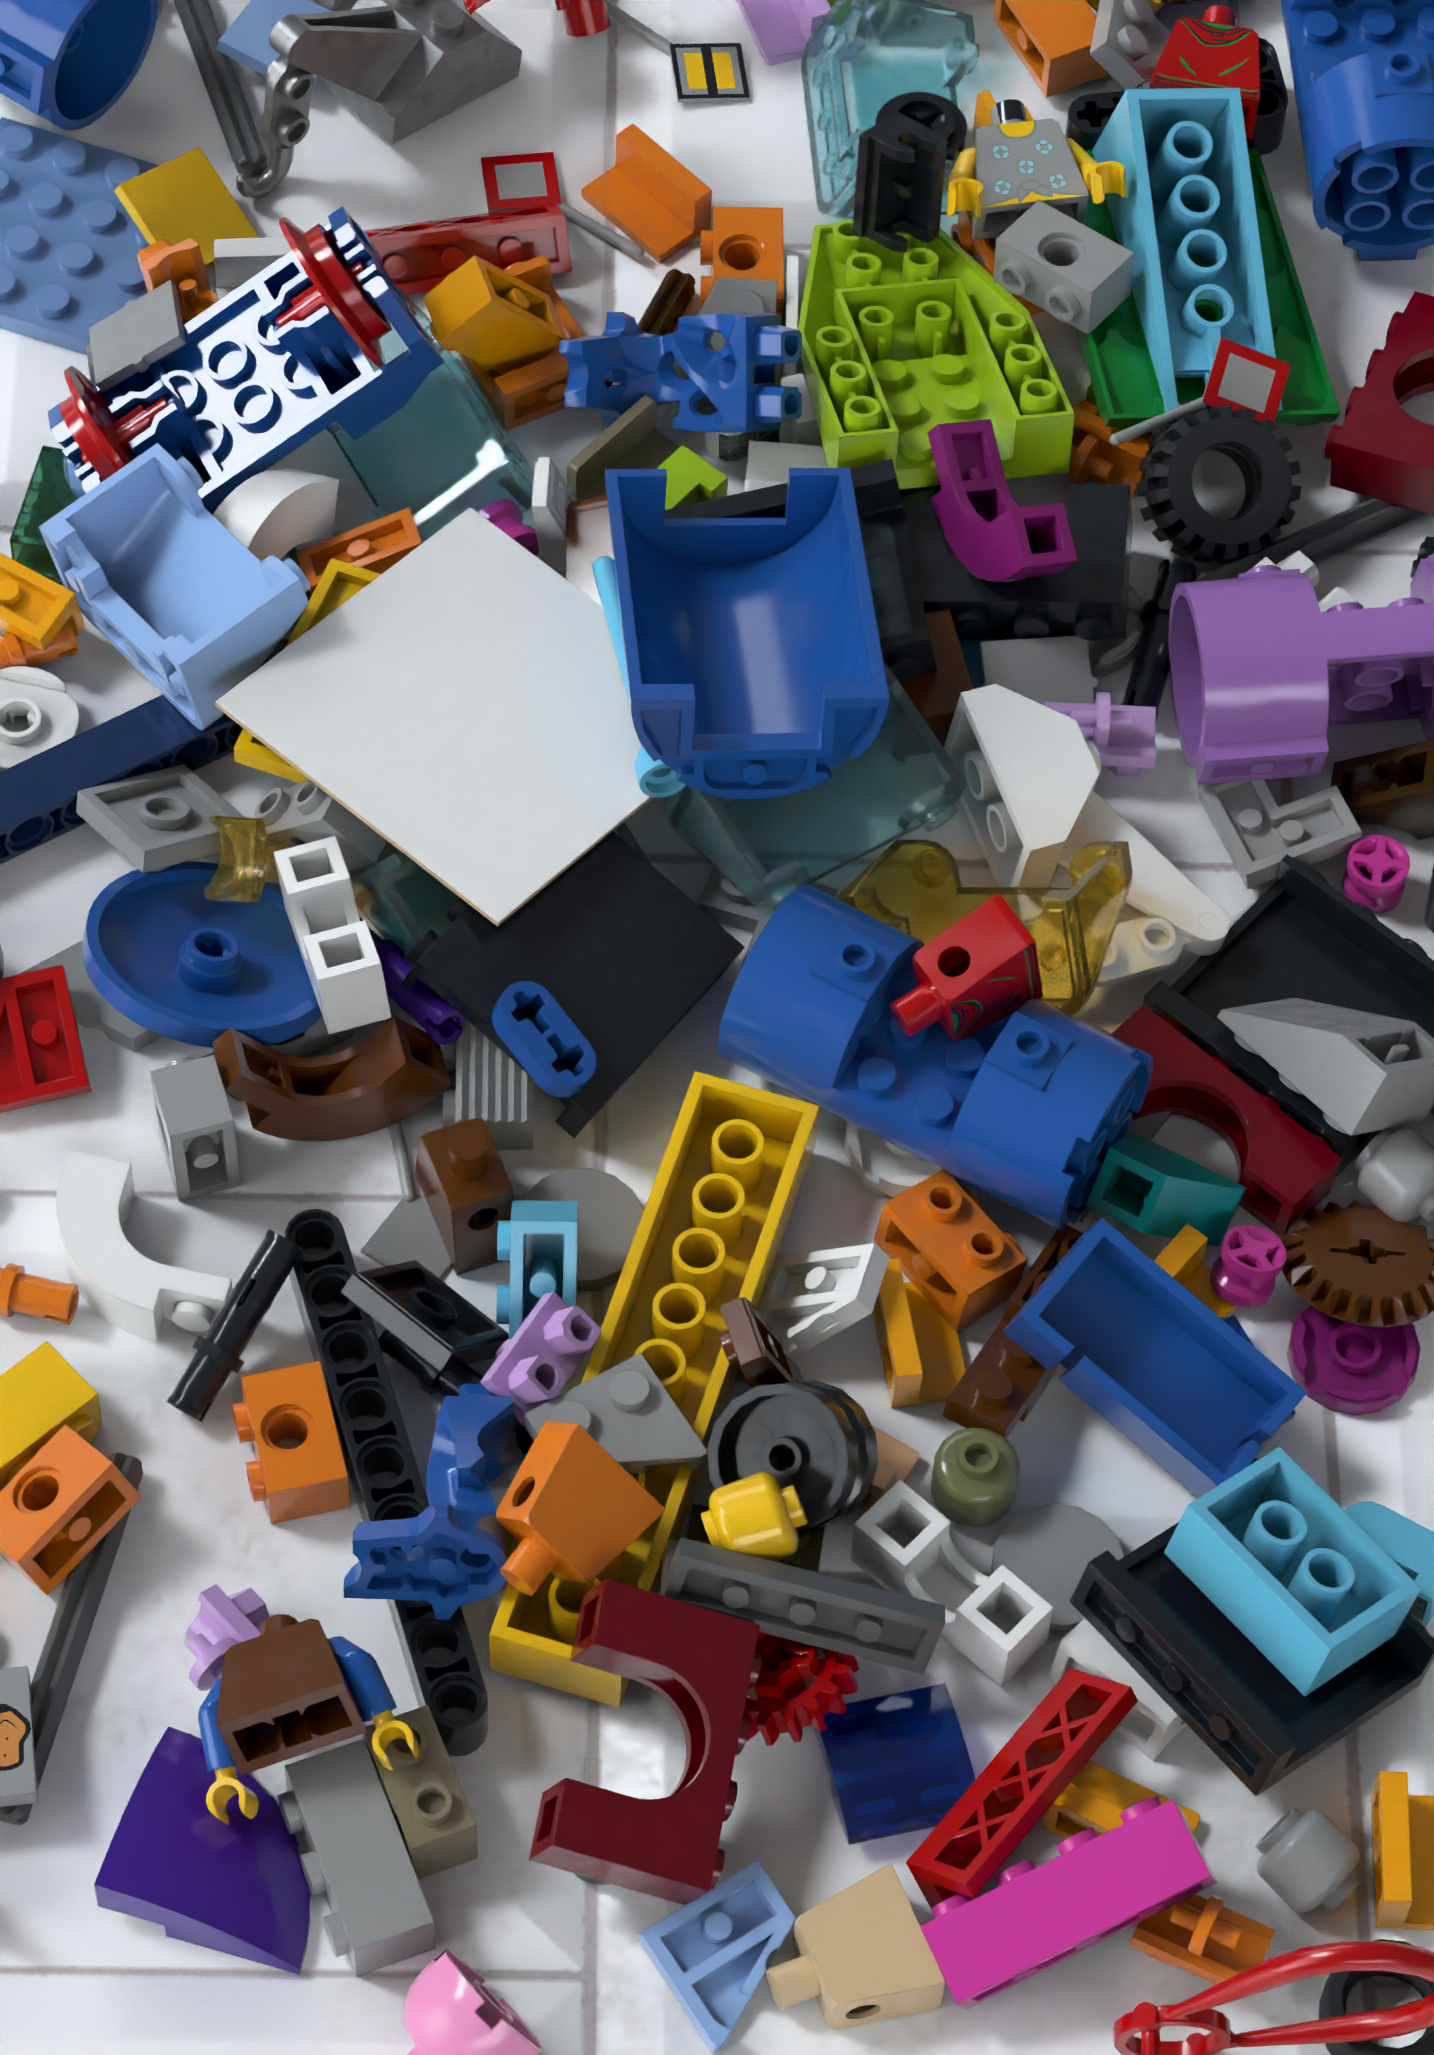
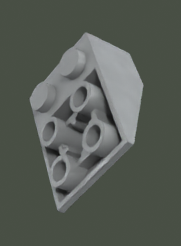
M1299 998L1221 1009L1217 1016L1235 1033V1040L1240 1046L1265 1059L1279 1072V1079L1285 1086L1297 1093L1304 1094L1324 1112L1323 1117L1326 1122L1342 1133L1353 1136L1423 1122L1434 1105V1038L1413 1021Z

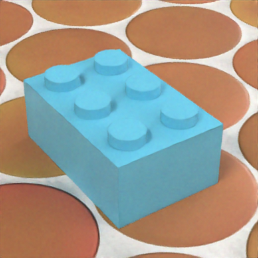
M1280 1446L1188 1504L1164 1551L1171 1561L1304 1697L1395 1636L1422 1589Z

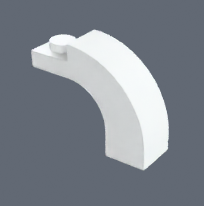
M293 467L267 470L254 475L236 487L219 505L213 516L261 562L270 555L276 556L281 560L287 552L299 544L332 538L339 479Z
M68 1150L57 1185L56 1214L65 1266L73 1284L78 1285L79 1293L86 1303L114 1326L140 1338L155 1342L158 1341L164 1320L173 1321L179 1327L194 1332H204L211 1329L232 1293V1278L164 1265L150 1260L139 1253L124 1235L125 1226L135 1198L131 1163Z

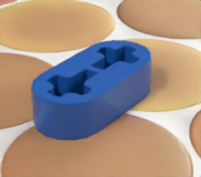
M519 981L510 985L503 992L492 1011V1024L498 1036L536 1084L547 1094L555 1097H570L577 1094L593 1076L597 1065L596 1053L589 1041L551 993L542 985L532 981ZM530 1006L534 1009L536 1015L532 1021L527 1018L518 1022L512 1015L516 1007L524 1009ZM570 1056L575 1061L576 1066L572 1071L567 1069L558 1073L552 1066L556 1058L562 1060Z

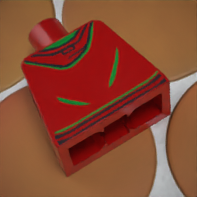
M1214 5L1207 8L1202 20L1186 17L1177 20L1151 75L1149 89L1240 88L1246 139H1253L1260 99L1258 34L1253 29L1236 26V13L1229 7Z
M998 893L916 952L913 956V963L918 986L891 1002L890 1008L901 1028L910 1037L938 1020L952 1040L961 1041L1018 1011L1028 1000L1032 998L1041 999L1043 997L1036 941L1000 893Z

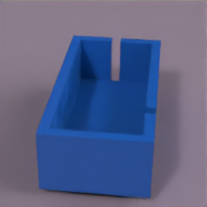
M1103 1217L1081 1235L1002 1331L1047 1370L1057 1363L1066 1368L1059 1378L1063 1384L1197 1498L1248 1467L1263 1449L1260 1444L1275 1434L1307 1394V1391Z

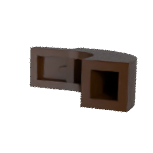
M394 1015L357 1044L340 1052L319 1057H295L282 1054L232 1028L227 1029L212 1042L225 1092L237 1101H246L252 1129L278 1138L298 1141H330L371 1133L409 1117L451 1086L440 1045L430 1037L429 1033Z

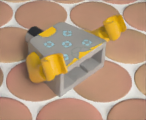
M1015 99L998 102L991 108L990 115L993 125L981 126L975 131L973 147L960 152L945 183L947 195L946 215L955 216V211L957 210L971 211L973 240L999 237L1038 200L1083 224L1089 197L1088 192L1092 194V200L1095 204L1104 202V194L1117 193L1121 197L1128 196L1126 172L1123 164L1115 161L1096 162L1072 138H1066L1059 123L1051 118L1027 121L1024 104Z

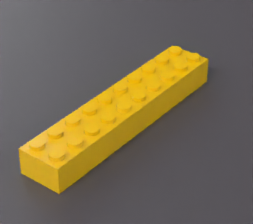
M694 1072L604 1318L601 1335L596 1340L581 1384L641 1353L707 1449L715 1421L724 1410L738 1370H734L731 1367L719 1339V1332L727 1329L720 1306L739 1297H746L758 1310L774 1260L781 1247L816 1146L818 1105L701 1072ZM686 1463L645 1465V1473L631 1474L665 1510L655 1522L593 1580L587 1583L562 1580L549 1573L532 1596L524 1594L508 1582L489 1634L490 1670L620 1708L630 1680L629 1678L570 1661L583 1595L605 1579L660 1594L663 1551L668 1539L679 1540L703 1468L686 1470Z

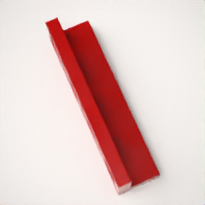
M556 204L364 230L379 253L384 268L402 296L430 292L450 273L456 271L474 255L501 270H505L516 262H526L545 255L552 265V274L572 272L565 213Z
M1069 1668L906 1861L931 1909L957 1894L975 1898L1138 1702L1131 1686Z

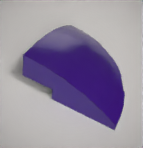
M168 1726L129 1799L94 1883L98 1906L164 1925L167 1937L300 1975L307 1950L310 1928V1893L308 1883L305 1881L298 1852L299 1843L295 1834L289 1833L280 1806L274 1797L268 1795L249 1773L241 1775L238 1767H236L238 1781L256 1794L259 1802L258 1812L253 1819L243 1815L238 1803L239 1794H236L226 1804L229 1824L227 1825L216 1818L209 1811L206 1804L207 1792L210 1786L216 1782L215 1771H207L202 1739Z

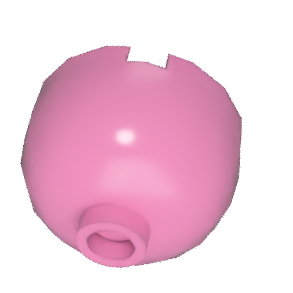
M445 1949L438 1957L433 1959L420 1972L408 1990L403 2005L404 2027L415 2047L407 2055H538L541 2052V2044L504 1999L498 2000L482 1985L485 1980L449 1949Z

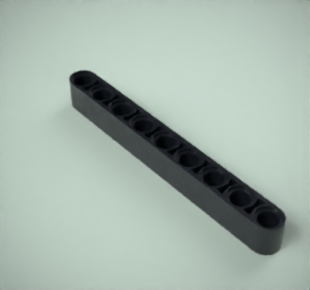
M321 1209L305 1210L296 1214L289 1221L285 1231V1238L303 1250L320 1246L327 1248L328 1251L319 1255H310L303 1252L291 1270L289 1278L314 1361L320 1360L342 1454L363 1522L417 1517L429 1507V1503L371 1316L341 1293L352 1273H357L344 1228L339 1219L328 1211ZM327 1302H340L346 1305L334 1311L320 1308L321 1305ZM350 1357L363 1361L355 1367H343L337 1364L338 1361ZM362 1414H373L381 1418L373 1424L366 1425L354 1421L356 1417ZM380 1471H390L399 1476L393 1481L382 1483L370 1478ZM393 1547L396 1550H401V1547ZM386 1599L418 1706H429L448 1755L453 1757L466 1756L476 1751L485 1742L488 1733V1700L485 1684L461 1607L457 1608L449 1620H436L432 1605L426 1601ZM433 1647H444L454 1652L451 1657L438 1661L428 1659L423 1655ZM451 1707H463L473 1713L470 1718L455 1722L447 1720L441 1715Z

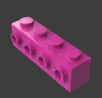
M1158 1796L1143 1800L1120 1814L1124 1824L1098 1836L1095 1828L1077 1833L1057 1846L1061 1856L1037 1868L1032 1860L1023 1861L994 1877L997 1888L975 1899L963 1894H957L933 1907L931 1911L935 1919L920 1926L956 2003L968 2009L1218 1883L1181 1807L1173 1799L1161 1804Z

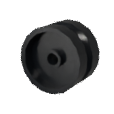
M817 1380L760 1385L734 1398L715 1421L707 1447L709 1479L714 1489L764 1471L775 1477L781 1489L794 1485L808 1524L797 1527V1532L828 1526L853 1513L870 1492L878 1466L876 1433L864 1409L843 1389ZM792 1450H793L794 1455H795V1461H794V1462H793V1460H792V1452H791Z

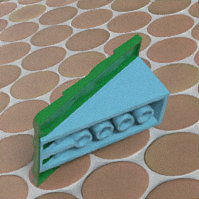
M1240 88L1126 89L1093 150L1086 151L1098 163L1115 161L1124 165L1128 196L1121 197L1117 193L1104 194V202L1095 204L1092 200V194L1088 192L1089 197L1083 225L1134 252L1130 296L1089 334L1077 329L1083 359L1088 364L1099 415L1104 421L1105 427L1126 429L1203 397L1221 337L1291 364L1274 423L1306 426L1319 422H1335L1341 413L1258 148L1248 149Z

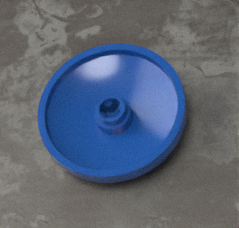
M186 861L171 865L162 871L142 873L137 869L117 878L104 888L94 900L89 910L82 941V954L84 965L91 981L100 994L115 1009L152 1032L183 1043L213 1048L212 1042L227 1029L232 1028L268 1046L293 1038L304 1032L322 1016L285 909L281 886L266 877L237 867L196 861Z

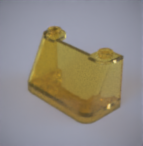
M896 840L843 889L836 898L921 940L926 945L988 899L1000 893L1036 941L1043 997L1039 1000L1073 1016L1089 1001L1094 992L1132 884V864L1128 842L1098 841L1086 844L1072 858L1069 867L1071 888L961 887L955 858L947 848L929 840Z

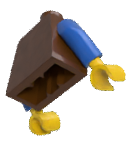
M273 1615L265 1619L261 1624L260 1636L232 1645L224 1655L222 1676L216 1680L198 1712V1723L207 1771H215L216 1782L210 1786L207 1792L206 1804L209 1811L227 1825L229 1824V1818L226 1812V1804L236 1794H239L238 1803L243 1815L253 1819L258 1812L259 1802L257 1796L251 1789L238 1781L236 1767H238L241 1775L360 1735L367 1732L365 1722L371 1720L376 1728L372 1737L373 1750L379 1761L388 1770L392 1771L393 1768L385 1754V1750L392 1740L398 1738L405 1739L415 1759L418 1758L420 1751L418 1742L407 1724L395 1720L391 1712L397 1706L374 1657L343 1636L327 1638L320 1621L311 1618L298 1622L290 1615Z

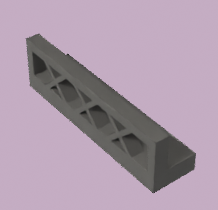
M682 1537L679 1541L668 1539L662 1554L660 1595L758 1624L760 1625L759 1632L897 1668L924 1674L945 1625V1605Z

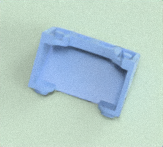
M156 443L39 526V529L65 588L75 593L81 613L196 728L203 731L224 715L215 706V701L261 667L307 607L308 600L305 592L310 589V583L300 567L290 558L282 562L276 556L270 555L261 562L204 507L198 493L204 487V484L193 465L184 457L175 460L165 449Z

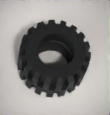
M1217 406L1210 410H1201L1173 422L1166 427L1167 431L1156 436L1148 447L1152 450V453L1142 458L1138 470L1146 473L1144 481L1137 483V496H1146L1148 507L1140 509L1144 521L1150 519L1155 521L1158 527L1152 534L1159 542L1166 540L1172 542L1171 552L1180 557L1191 554L1194 556L1193 561L1202 563L1218 560V563L1229 561L1257 552L1262 549L1263 545L1274 542L1282 534L1279 528L1291 522L1296 511L1289 508L1291 502L1300 499L1302 487L1292 485V476L1301 473L1298 460L1288 462L1285 452L1292 449L1293 446L1287 436L1276 439L1273 432L1278 426L1267 418L1259 422L1255 420L1256 411L1247 408L1232 411V406ZM1207 450L1218 451L1230 457L1238 465L1244 477L1245 497L1243 504L1235 517L1228 520L1219 519L1206 512L1196 500L1192 489L1194 465L1199 456Z

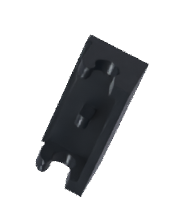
M900 112L893 114L859 134L852 234L859 238L865 236L897 252H906L908 243L906 238L895 234L897 232L909 233L913 238L926 243H930L939 237L947 137Z

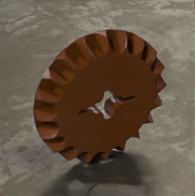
M1356 1200L1347 1208H1342L1338 1204L1329 1201L1323 1211L1308 1208L1302 1219L1292 1220L1287 1235H1284L1282 1241L1286 1249V1261L1282 1271L1293 1290L1308 1304L1339 1320L1370 1327L1405 1325L1418 1321L1434 1311V1239L1427 1238L1426 1226H1410L1404 1221H1395L1378 1207L1374 1210L1364 1209ZM1362 1257L1368 1258L1369 1262L1375 1265L1364 1264Z

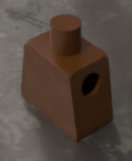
M474 1118L425 1133L420 1137L415 1175L448 1252L455 1274L459 1275L505 1261L497 1260L498 1220L510 1221L514 1193L485 1121L482 1118ZM481 1210V1223L483 1225H470L468 1223L470 1217Z

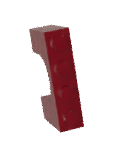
M1415 291L1404 312L1396 311L1393 314L1387 330L1384 349L1376 348L1373 351L1366 370L1365 384L1363 387L1355 386L1352 389L1346 405L1345 420L1342 426L1334 424L1328 434L1324 458L1331 460L1330 486L1434 515V426L1414 418L1401 407L1403 403L1417 395L1434 391V296Z
M610 1579L603 1580L583 1595L570 1661L638 1681L659 1693L672 1707L681 1723L686 1743L685 1766L680 1781L668 1797L660 1799H639L564 1778L542 1793L529 1856L530 1861L683 1905L704 1895L716 1886L725 1861V1851L722 1847H718L722 1823L730 1817L737 1798V1782L731 1780L735 1755H739L743 1750L750 1729V1717L743 1714L747 1692L755 1685L762 1666V1651L756 1649L760 1625Z

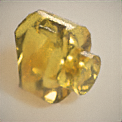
M211 816L209 821L215 825L220 836L221 856L214 876L203 889L207 901L258 903L262 896L265 882L280 883L274 852L287 849L286 842L267 840L266 828L262 818Z

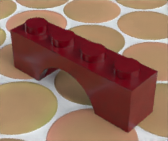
M1143 1004L1110 1034L1154 1058L1152 1079L1141 1111L1136 1113L1127 1109V1111L1132 1113V1119L1135 1121L1153 1113L1170 1111L1169 1115L1184 1116L1197 1120L1217 1132L1226 1141L1235 1156L1238 1167V1184L1246 1187L1239 1205L1283 1239L1284 1235H1287L1292 1220L1302 1219L1308 1208L1314 1209L1330 1193L1343 1158L1336 1154L1322 1137L1309 1133L1287 1116L1273 1099L1259 1094L1233 1074L1230 1067L1224 1061L1210 1056L1184 1036L1183 1032L1174 1022L1161 1018Z

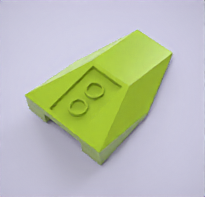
M842 220L836 224L814 226L798 330L802 333L801 360L828 468H853L892 459L900 489L940 485L927 432L938 424L991 419L1006 479L1069 473L1075 413L1027 308L1003 286L994 282V278L941 228L939 237L930 243L915 239L909 233H895L908 240L907 251L897 252L865 236L859 238L852 234L853 220Z

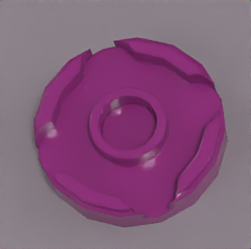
M1311 1305L1303 1313L1301 1311L1293 1322L1287 1358L1293 1379L1307 1391V1397L1328 1410L1350 1415H1361L1380 1412L1401 1400L1414 1381L1421 1348L1413 1323L1392 1327L1357 1325L1331 1317Z

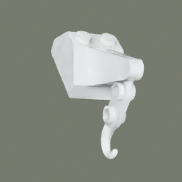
M996 683L961 692L941 757L1003 899L1012 910H1016L1044 901L1050 888L1053 887L1125 920V922L1085 932L1076 937L1072 943L1053 958L1040 962L1039 969L1042 989L1056 983L1105 987L1166 970L1176 963L1183 949L1201 956H1208L1218 952L1230 929L1229 915L1221 906L1217 905L1094 791L1095 784L1102 771L1101 760L1094 743L1085 741L1077 721Z

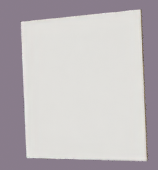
M471 507L215 701V706L497 927L653 798L641 791L634 769V762L638 757L641 743L634 728L631 707L603 607Z

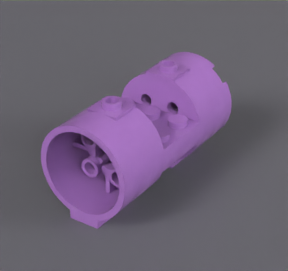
M1434 554L1420 560L1410 583V598L1396 600L1387 607L1363 609V606L1359 603L1347 602L1334 605L1326 612H1320L1315 590L1307 575L1300 573V569L1281 570L1280 567L1275 565H1262L1251 568L1246 573H1239L1238 578L1177 584L1173 592L1169 616L1171 694L1179 741L1188 765L1195 769L1197 785L1319 775L1329 753L1327 741L1328 726L1419 719L1426 739H1434Z

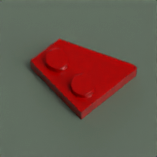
M63 964L1 978L0 1113L92 1092L67 974Z

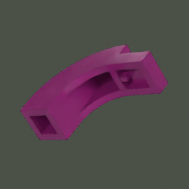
M991 419L938 424L927 432L941 486V491L931 498L935 514L949 546L969 571L985 580L1002 581L1060 573L1078 561L1063 502L1019 507L1015 502L1007 485Z

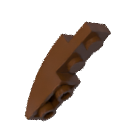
M1068 1225L1064 1232L1059 1229L1056 1230L1009 1298L1003 1319L947 1398L943 1417L965 1428L990 1429L1005 1438L1008 1437L1019 1420L1022 1422L1026 1420L1057 1371L1060 1363L1047 1370L1002 1331L1081 1237L1083 1232Z

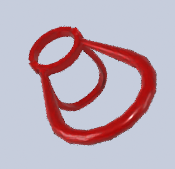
M1342 1941L1299 1948L1269 1958L1182 2003L1155 2006L1149 2002L1138 2004L1133 2012L1127 2013L1115 2021L1113 2028L1114 2047L1122 2055H1214L1224 2049L1236 2047L1363 2042L1403 2036L1434 2026V1992L1425 1998L1395 2008L1361 2012L1234 2034L1231 2031L1230 2020L1223 2013L1211 2008L1306 1977L1343 1971H1387L1418 1976L1434 1983V1952L1420 1946L1387 1941ZM1165 2026H1190L1203 2028L1211 2032L1207 2035L1193 2033L1183 2041H1160L1159 2030ZM1141 2032V2039L1133 2035Z

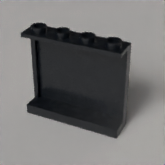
M612 831L498 927L460 898L445 916L452 922L441 936L432 929L429 930L407 955L406 959L414 966L401 986L406 991H409L419 979L424 981L525 1072L527 1071L494 1029L492 1011L503 992L510 985L519 981H532L542 985L549 991L589 1041L596 1053L597 1065L595 1072L585 1086L577 1094L570 1097H555L566 1107L555 1122L575 1138L723 975L745 947ZM528 1006L524 1009L516 1007L512 1015L520 1022L527 1018L532 1021L536 1013L534 1009ZM568 1056L562 1060L556 1058L552 1066L560 1073L567 1069L572 1071L576 1063Z
M1287 854L1281 860L1277 881L1230 927L1220 950L1212 955L1201 956L1171 987L1162 980H1159L1144 995L1143 1004L1161 1018L1169 1019L1175 1023L1184 1036L1210 1056L1224 1061L1230 1067L1233 1074L1256 1092L1273 1099L1287 1116L1309 1133L1322 1137L1332 1150L1343 1158L1336 1175L1338 1177L1382 1130L1350 1136L1330 1126L1323 1117L1324 1112L1304 1094L1297 1093L1285 1086L1279 1079V1072L1260 1055L1251 1053L1240 1046L1235 1040V1033L1217 1016L1221 1009L1299 998L1413 1021L1434 1038V960L1428 957L1425 950L1418 943L1408 938H1402L1381 923L1367 906L1358 902H1352L1330 886L1320 872L1311 867H1304Z
M1255 1458V1459L1251 1462V1464H1253L1254 1462H1256L1257 1459ZM1178 1523L1119 1560L1107 1550L1089 1561L1069 1601L1256 1797L1419 1686L1434 1661V1638L1418 1620L1407 1613L1395 1636L1304 1697L1164 1553Z

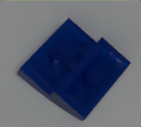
M946 1683L846 1703L847 1710L844 1714L826 1713L823 1717L827 1729L821 1732L814 1728V1732L831 1777L832 1799L848 1845L936 1827L976 1780L964 1736Z

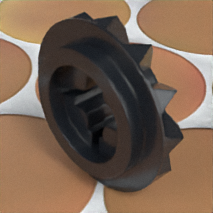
M928 92L901 94L886 102L877 114L875 125L900 112L947 137L946 160L953 161L958 148L965 146L967 133L966 119L962 111L953 102L940 95Z

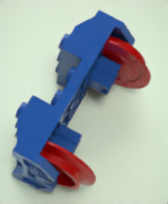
M343 206L328 216L330 224L325 227L317 224L307 232L301 230L286 217L279 220L280 228L292 250L183 325L186 344L150 364L145 372H137L102 393L98 386L95 387L75 367L70 366L64 371L71 396L48 411L49 425L56 441L65 448L62 450L63 453L74 463L76 470L74 472L82 481V487L86 493L158 443L175 460L184 457L193 465L204 484V487L198 493L204 507L213 515L219 505L236 487L254 475L264 472L333 423L337 422L354 441L402 409L430 372L445 363L434 343L409 309L387 273L379 253L368 235ZM393 326L409 349L386 364L379 339L392 331Z

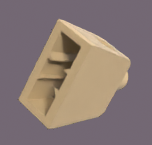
M892 1864L880 1868L801 1914L795 1920L793 1946L798 1958L768 1968L765 1972L770 1992L780 2010L815 1997L827 2025L835 2030L938 2009L941 2007L945 1986L942 1972Z

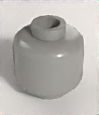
M1389 1128L1383 1130L1370 1141L1356 1160L1355 1168L1360 1171L1357 1180L1359 1191L1374 1206L1378 1207L1395 1221L1409 1223L1420 1216L1426 1221L1432 1220L1434 1218V1146L1412 1128L1400 1129L1394 1133Z
M1296 1808L1291 1809L1271 1827L1255 1846L1262 1853L1257 1864L1258 1874L1296 1912L1305 1913L1313 1910L1320 1904L1329 1912H1332L1359 1885V1882L1351 1875L1358 1865L1360 1858L1359 1848L1321 1810L1313 1809L1301 1814Z

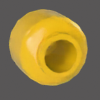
M765 1471L755 1473L715 1489L709 1498L710 1510L701 1513L711 1545L775 1562L789 1557L796 1552L799 1543L796 1528L808 1524L794 1485L781 1489L775 1477Z

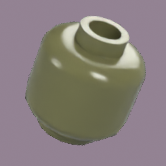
M970 1427L958 1430L947 1437L935 1454L930 1490L937 1508L948 1519L960 1525L972 1527L993 1524L1006 1515L1016 1499L1019 1482L1020 1462L1015 1448L1004 1436L986 1428Z

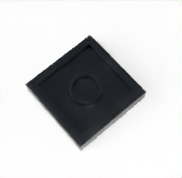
M416 1260L352 1273L341 1291L342 1294L440 1372L496 1358V1352L500 1346L509 1339L508 1332Z

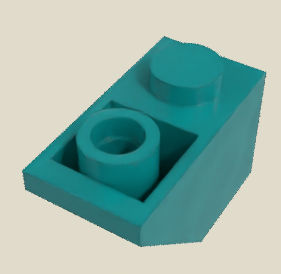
M1130 1131L1109 1147L1085 1205L1142 1233L1173 1239L1186 1224H1189L1208 1238L1207 1245L1219 1247L1228 1231L1246 1187Z

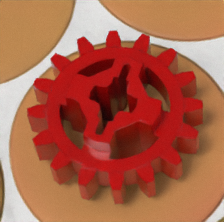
M759 1632L756 1649L762 1651V1666L755 1685L747 1692L749 1698L746 1697L743 1713L750 1717L747 1741L761 1731L766 1746H773L780 1733L788 1732L790 1738L796 1743L802 1739V1728L808 1725H812L821 1732L827 1729L823 1716L828 1712L844 1714L847 1707L842 1695L856 1693L858 1690L853 1674L859 1670L856 1657Z

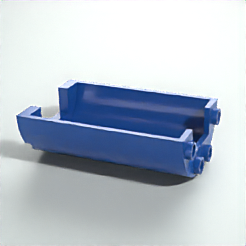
M789 468L785 518L665 519L666 469H604L631 714L638 739L652 760L655 762L660 759L665 765L676 772L678 781L691 788L720 797L754 800L787 796L813 788L832 779L831 770L850 756L858 759L876 738L884 722L888 709L889 692L850 468Z

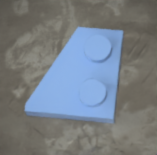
M757 1860L640 1934L638 1941L712 2054L722 2048L765 1974L766 1969L794 1924L796 1917Z

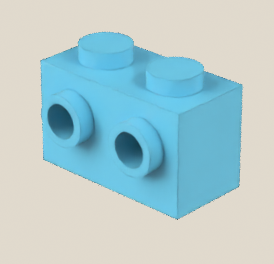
M512 1200L510 1221L498 1220L497 1260L510 1261V1285L497 1284L496 1324H509V1339H512L544 1294L555 1292L569 1307L577 1306L578 1201Z

